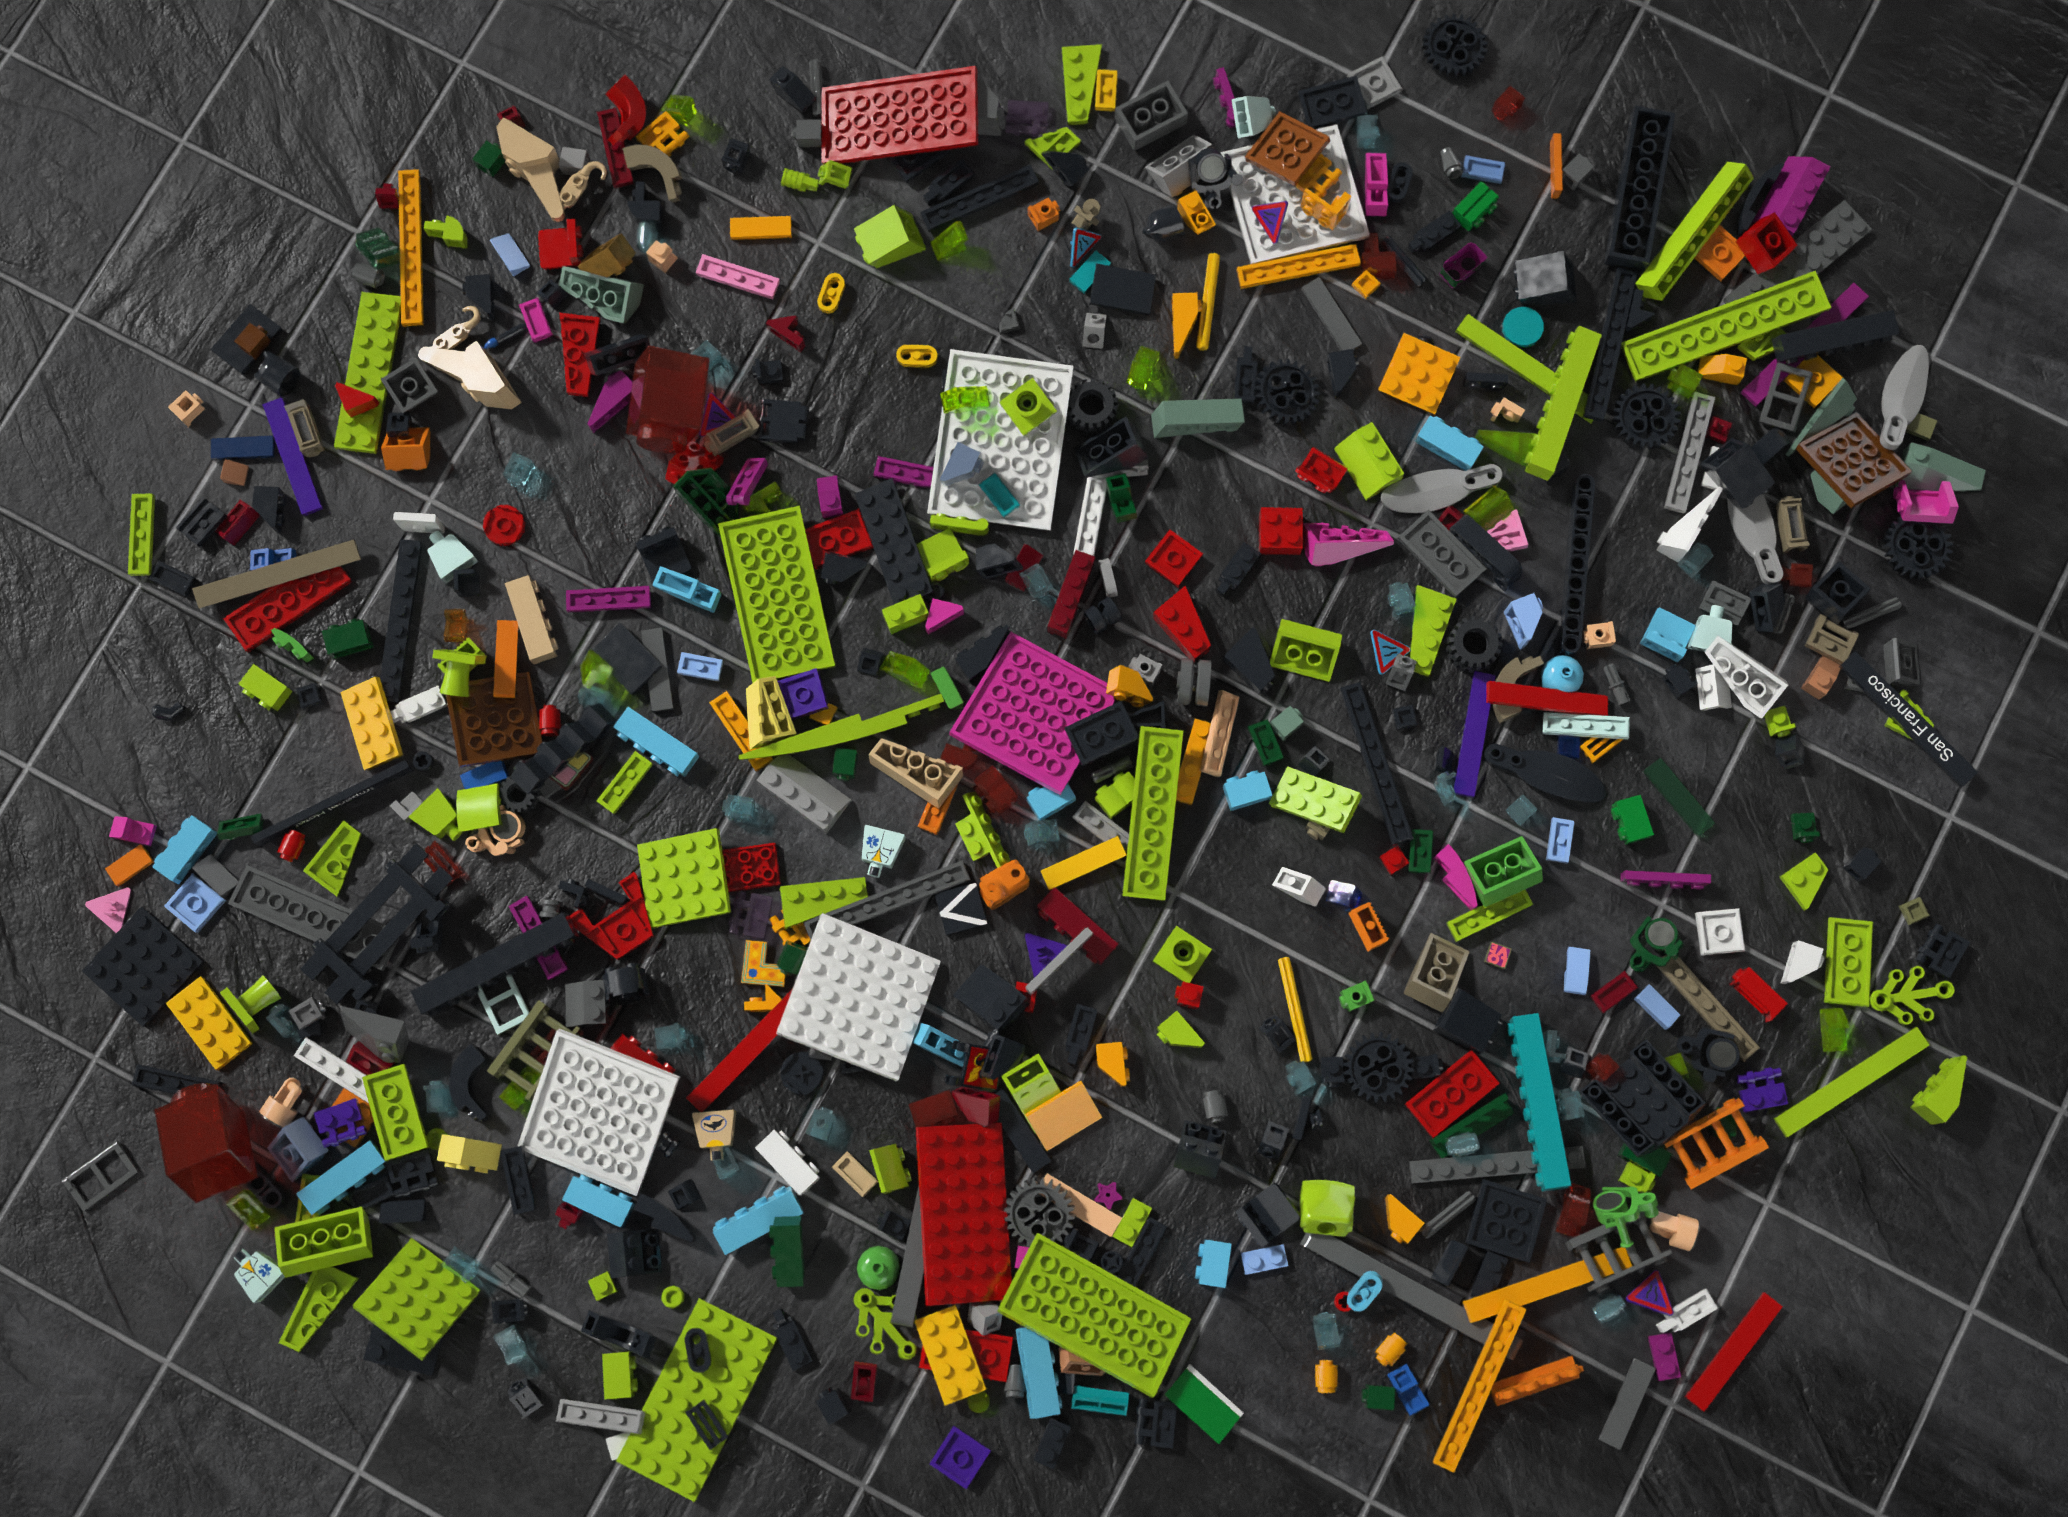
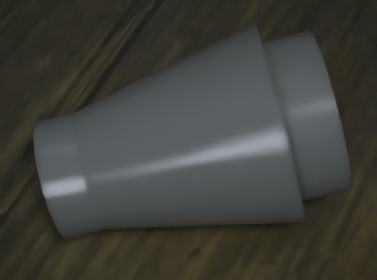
M1447 147L1443 149L1440 154L1442 156L1445 176H1448L1449 179L1458 178L1463 174L1462 163L1454 154L1452 148Z
M1009 1365L1004 1389L1007 1398L1024 1397L1026 1388L1021 1365Z

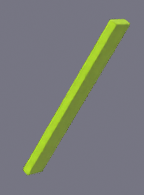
M1467 314L1455 332L1546 394L1549 393L1552 383H1556L1557 377H1554L1555 372L1469 314ZM1582 391L1575 413L1589 423H1592L1593 420L1583 417L1588 394Z
M1918 1027L1913 1028L1774 1118V1121L1785 1137H1789L1928 1047L1929 1043Z

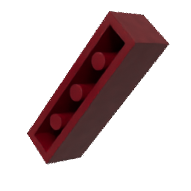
M1075 550L1047 625L1048 633L1067 639L1094 567L1095 556Z
M1055 887L1037 905L1038 914L1045 921L1050 919L1055 924L1054 929L1059 934L1069 936L1071 938L1070 943L1085 928H1089L1093 932V936L1080 947L1087 953L1086 957L1093 964L1098 962L1101 965L1118 947V943Z

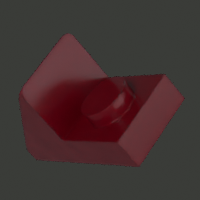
M796 315L771 319L766 322L768 331L801 353L805 348L804 337L794 330L799 323Z
M855 1361L851 1399L873 1402L878 1370L877 1364Z

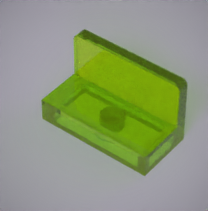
M1493 486L1465 509L1464 513L1475 520L1484 530L1488 531L1493 529L1499 521H1503L1515 508L1507 492Z

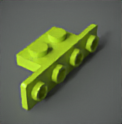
M976 792L965 793L962 796L971 814L955 823L973 861H977L990 853L997 868L1008 863L1010 858L1000 843L999 835L991 825V819L982 806L981 798Z

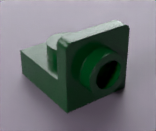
M1796 813L1791 815L1793 840H1801V843H1811L1820 836V831L1816 832L1814 813Z

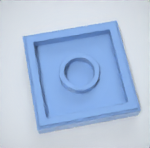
M192 873L164 907L195 933H199L226 900Z

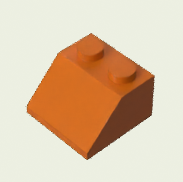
M430 427L410 428L409 436L388 437L386 434L381 447L385 470L401 471L403 469L422 470L427 468L430 461Z

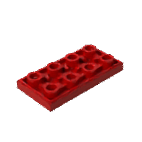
M776 843L722 850L728 892L781 885Z

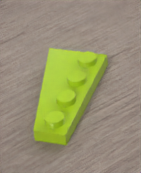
M1417 585L1410 658L1417 661L1414 672L1429 677L1456 598Z
M865 877L780 886L785 930L818 917L822 913L825 914L867 898Z
M333 1266L312 1271L279 1343L301 1352L359 1278Z

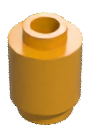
M1393 1333L1391 1336L1388 1335L1375 1351L1378 1355L1376 1359L1385 1367L1387 1365L1393 1366L1404 1353L1407 1343L1396 1333Z
M1320 1360V1364L1315 1365V1386L1318 1387L1319 1393L1336 1392V1387H1338V1367L1333 1365V1360Z

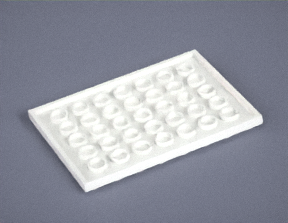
M950 349L927 514L936 515L937 513H942L953 518L963 516L975 521L984 518L990 523L1051 531L1073 366ZM1033 377L1055 407L1057 413L1023 436L999 402ZM1027 401L1023 405L1030 407L1031 402ZM957 442L981 452L984 465L980 473L976 472L974 477L949 486L942 485L940 478ZM994 472L1020 504L1016 510L1003 518L979 487V484Z

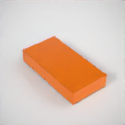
M140 844L106 867L105 870L115 885L119 887L154 863L145 847Z

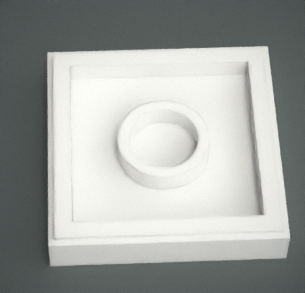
M1739 909L1695 913L1701 955L1745 951Z

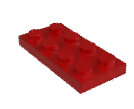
M1470 1050L1407 1101L1405 1106L1427 1133L1434 1138L1500 1083L1473 1050Z
M965 1329L982 1378L1006 1382L1013 1337L991 1333L982 1335L978 1331ZM922 1345L919 1368L932 1370Z

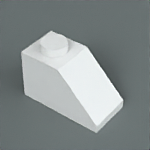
M1284 867L1281 868L1272 884L1295 899L1315 907L1326 889L1311 876Z
M1802 941L1794 942L1781 983L1784 985L1820 968L1824 961L1823 949Z

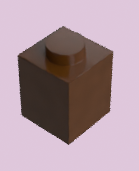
M249 323L234 342L240 349L256 360L272 341L267 337L268 332L260 325L255 327Z

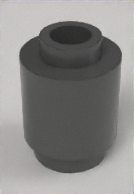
M357 263L353 268L352 278L356 279L359 283L377 288L383 284L385 274H383L381 268L366 263Z
M1221 1090L1205 1092L1203 1102L1207 1120H1211L1212 1123L1225 1121L1224 1117H1227L1228 1113L1225 1097L1222 1095Z

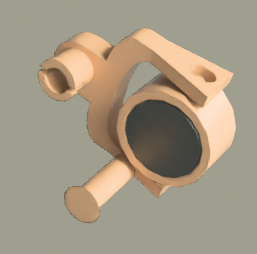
M501 805L499 808L502 825L490 827L491 834L500 842L495 845L489 835L488 828L478 829L479 832L468 837L465 844L470 851L476 853L488 849L494 856H501L505 853L514 854L515 848L525 844L524 840L521 839L526 827L523 818L515 812L507 811L505 806Z

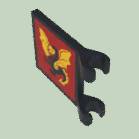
M954 1040L952 1049L966 1052L961 1077L946 1075L945 1083L952 1086L998 1092L1001 1076L992 1080L980 1075L989 1047Z

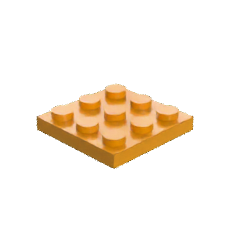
M1403 333L1378 391L1435 415L1461 357Z

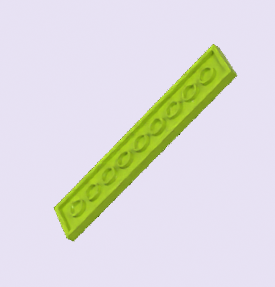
M1816 271L1622 342L1621 349L1633 378L1637 382L1831 309V306Z

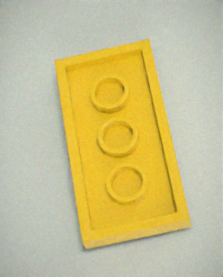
M373 677L340 692L363 769L369 771L403 756L380 678Z
M200 976L166 1003L217 1071L253 1044L204 977Z
M956 1305L914 1321L944 1405L986 1390Z

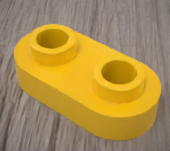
M829 274L824 280L817 300L818 307L823 313H833L838 308L845 289V281L840 274ZM834 283L839 285L837 288L831 287ZM826 302L832 303L830 306H825Z
M903 345L899 347L896 353L898 363L904 367L928 368L934 366L938 359L937 351L929 345ZM905 355L911 356L908 360H905L903 357ZM929 355L931 359L925 360L924 357Z

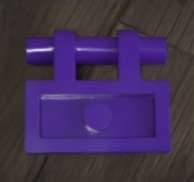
M1769 1067L1764 1068L1763 1071H1747L1742 1075H1737L1738 1084L1746 1083L1747 1089L1739 1091L1741 1101L1745 1105L1743 1106L1744 1112L1788 1104L1784 1083L1775 1084L1774 1082L1775 1077L1782 1076L1780 1068L1772 1069ZM1765 1079L1766 1086H1755V1081Z
M356 1098L314 1113L319 1133L329 1132V1138L322 1140L324 1148L339 1146L341 1142L349 1139L352 1141L359 1139V1136L367 1133L364 1125L357 1128L355 1123L363 1120L360 1105ZM348 1126V1131L338 1134V1128Z

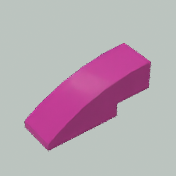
M1366 153V216H1386L1388 208L1386 153Z
M1448 844L1433 859L1447 873L1442 879L1443 882L1471 911L1477 906L1476 894L1471 878L1458 854Z

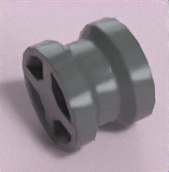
M542 900L543 910L540 912L539 917L551 919L559 915L563 902Z

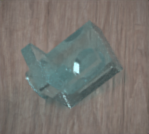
M454 1246L442 1263L444 1268L460 1277L465 1283L469 1279L472 1280L479 1270L478 1262L456 1246Z
M1324 1312L1314 1316L1313 1328L1318 1350L1340 1347L1335 1313L1329 1314Z
M514 1325L494 1335V1340L505 1356L507 1365L518 1363L527 1355L526 1344Z

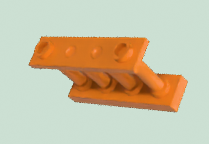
M1739 1098L1727 1100L1723 1103V1107L1686 1126L1664 1144L1666 1148L1673 1145L1688 1171L1687 1176L1683 1178L1690 1189L1701 1185L1769 1148L1761 1136L1757 1138V1136L1752 1134L1739 1111L1740 1108L1745 1106ZM1729 1114L1732 1115L1746 1139L1745 1145L1739 1148L1734 1147L1719 1119ZM1712 1124L1727 1150L1725 1152L1726 1155L1719 1159L1714 1156L1700 1132L1701 1129ZM1690 1135L1694 1137L1707 1160V1165L1700 1169L1694 1166L1681 1143L1682 1139Z

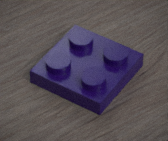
M817 668L777 681L792 721L829 709Z
M953 1426L929 1464L967 1489L991 1450L956 1426Z

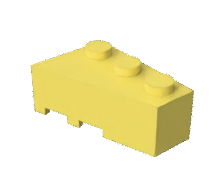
M776 676L757 679L746 688L750 749L761 748L796 735Z

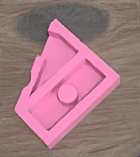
M1517 509L1513 510L1503 521H1499L1493 529L1487 531L1508 552L1528 547Z

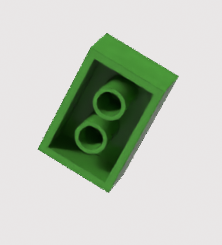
M1522 836L1464 861V866L1471 878L1474 890L1484 907L1543 882L1542 867Z

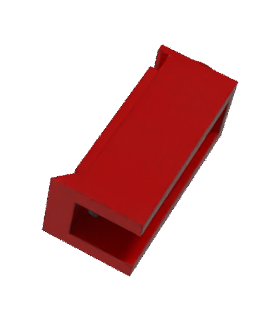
M1750 967L1743 970L1740 968L1732 975L1734 980L1729 985H1735L1734 988L1762 1015L1765 1014L1766 1022L1772 1021L1788 1004Z

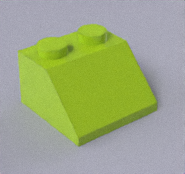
M897 1144L869 1150L883 1194L909 1187L908 1182L912 1181L909 1169H904L902 1161L906 1159L902 1147L898 1148Z

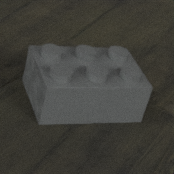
M1169 81L1115 108V120L1134 151L1187 124L1188 113Z

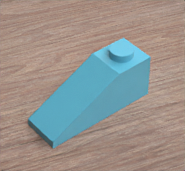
M919 1022L912 1043L963 1068L966 1052L952 1049L953 1041L958 1040Z

